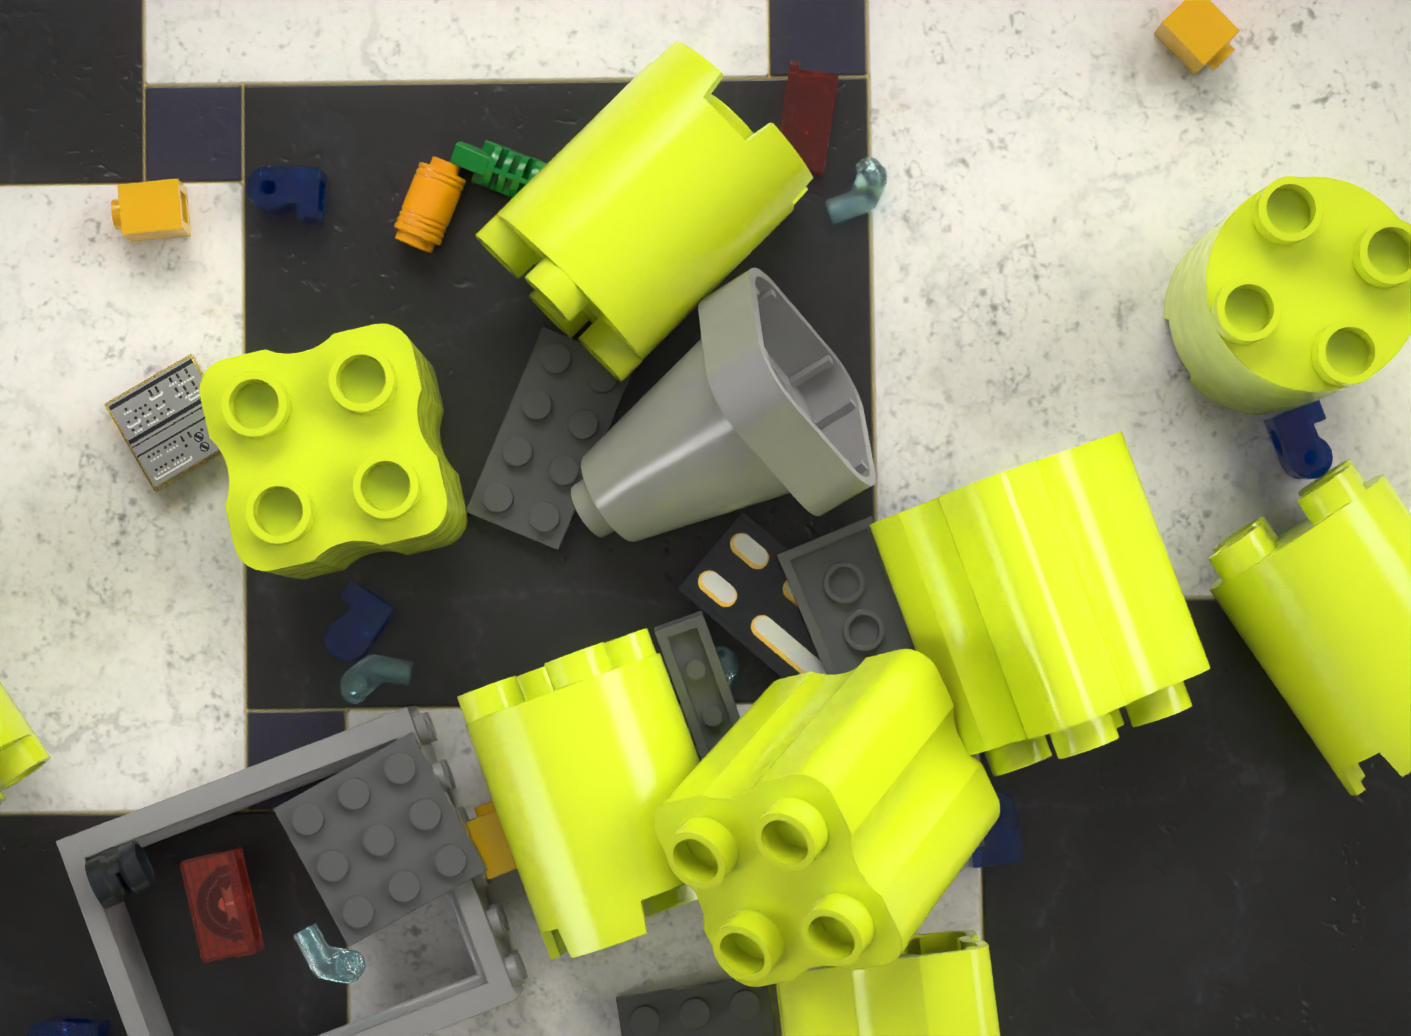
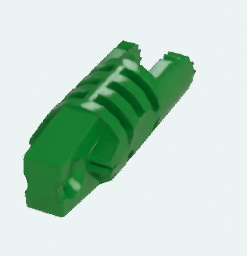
M485 140L483 148L462 141L456 143L450 163L474 172L471 182L514 197L548 164L488 140Z

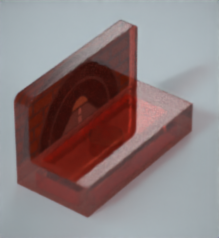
M791 60L780 132L802 158L811 174L823 176L839 75L800 69V61Z
M242 847L182 861L180 869L201 960L204 963L233 956H236V958L244 957L265 948Z

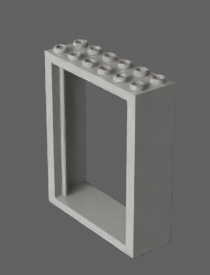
M417 706L405 707L56 841L128 1036L174 1035L124 900L113 907L105 909L97 900L89 884L85 871V862L100 855L106 857L115 855L118 847L133 840L139 842L141 847H145L341 772L411 732H414L453 803L449 791L456 788L455 780L446 759L437 761L431 743L437 741L438 736L428 712L419 713ZM465 808L456 809L470 834L466 824L469 821V817ZM483 872L447 892L477 973L476 975L317 1036H425L516 1001L523 990L522 984H525L524 979L528 978L519 951L516 949L509 952L504 939L506 931L510 930L509 924L500 902L491 904L485 887H488L492 880H488L486 873Z

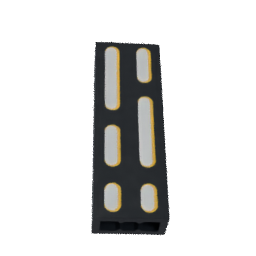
M742 512L677 590L779 677L786 678L810 671L826 674L776 556L788 551V549L747 514Z

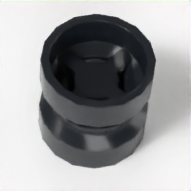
M136 840L118 847L115 855L110 857L100 855L85 862V871L89 884L97 900L105 909L123 902L126 894L133 891L141 894L156 887L153 868L145 851Z

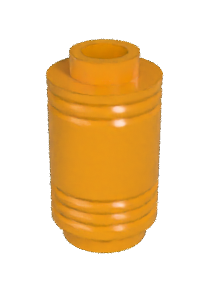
M434 156L430 164L419 162V168L416 170V174L401 207L402 210L399 212L397 222L394 225V228L398 229L395 239L428 253L433 252L435 245H441L444 233L447 230L446 228L450 223L461 196V191L466 183V180L458 177L459 166Z

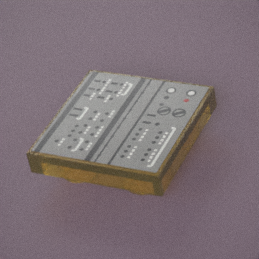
M193 354L187 355L104 404L151 487L156 492L222 455L217 445L209 438L200 398V383L204 371Z

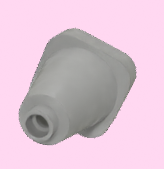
M751 268L699 301L698 311L701 339L584 454L581 460L583 480L571 487V497L580 518L595 535L604 538L616 531L621 537L631 542H637L789 493L811 514L821 516L875 484L876 475L863 405L849 374L834 352L777 285L760 269Z

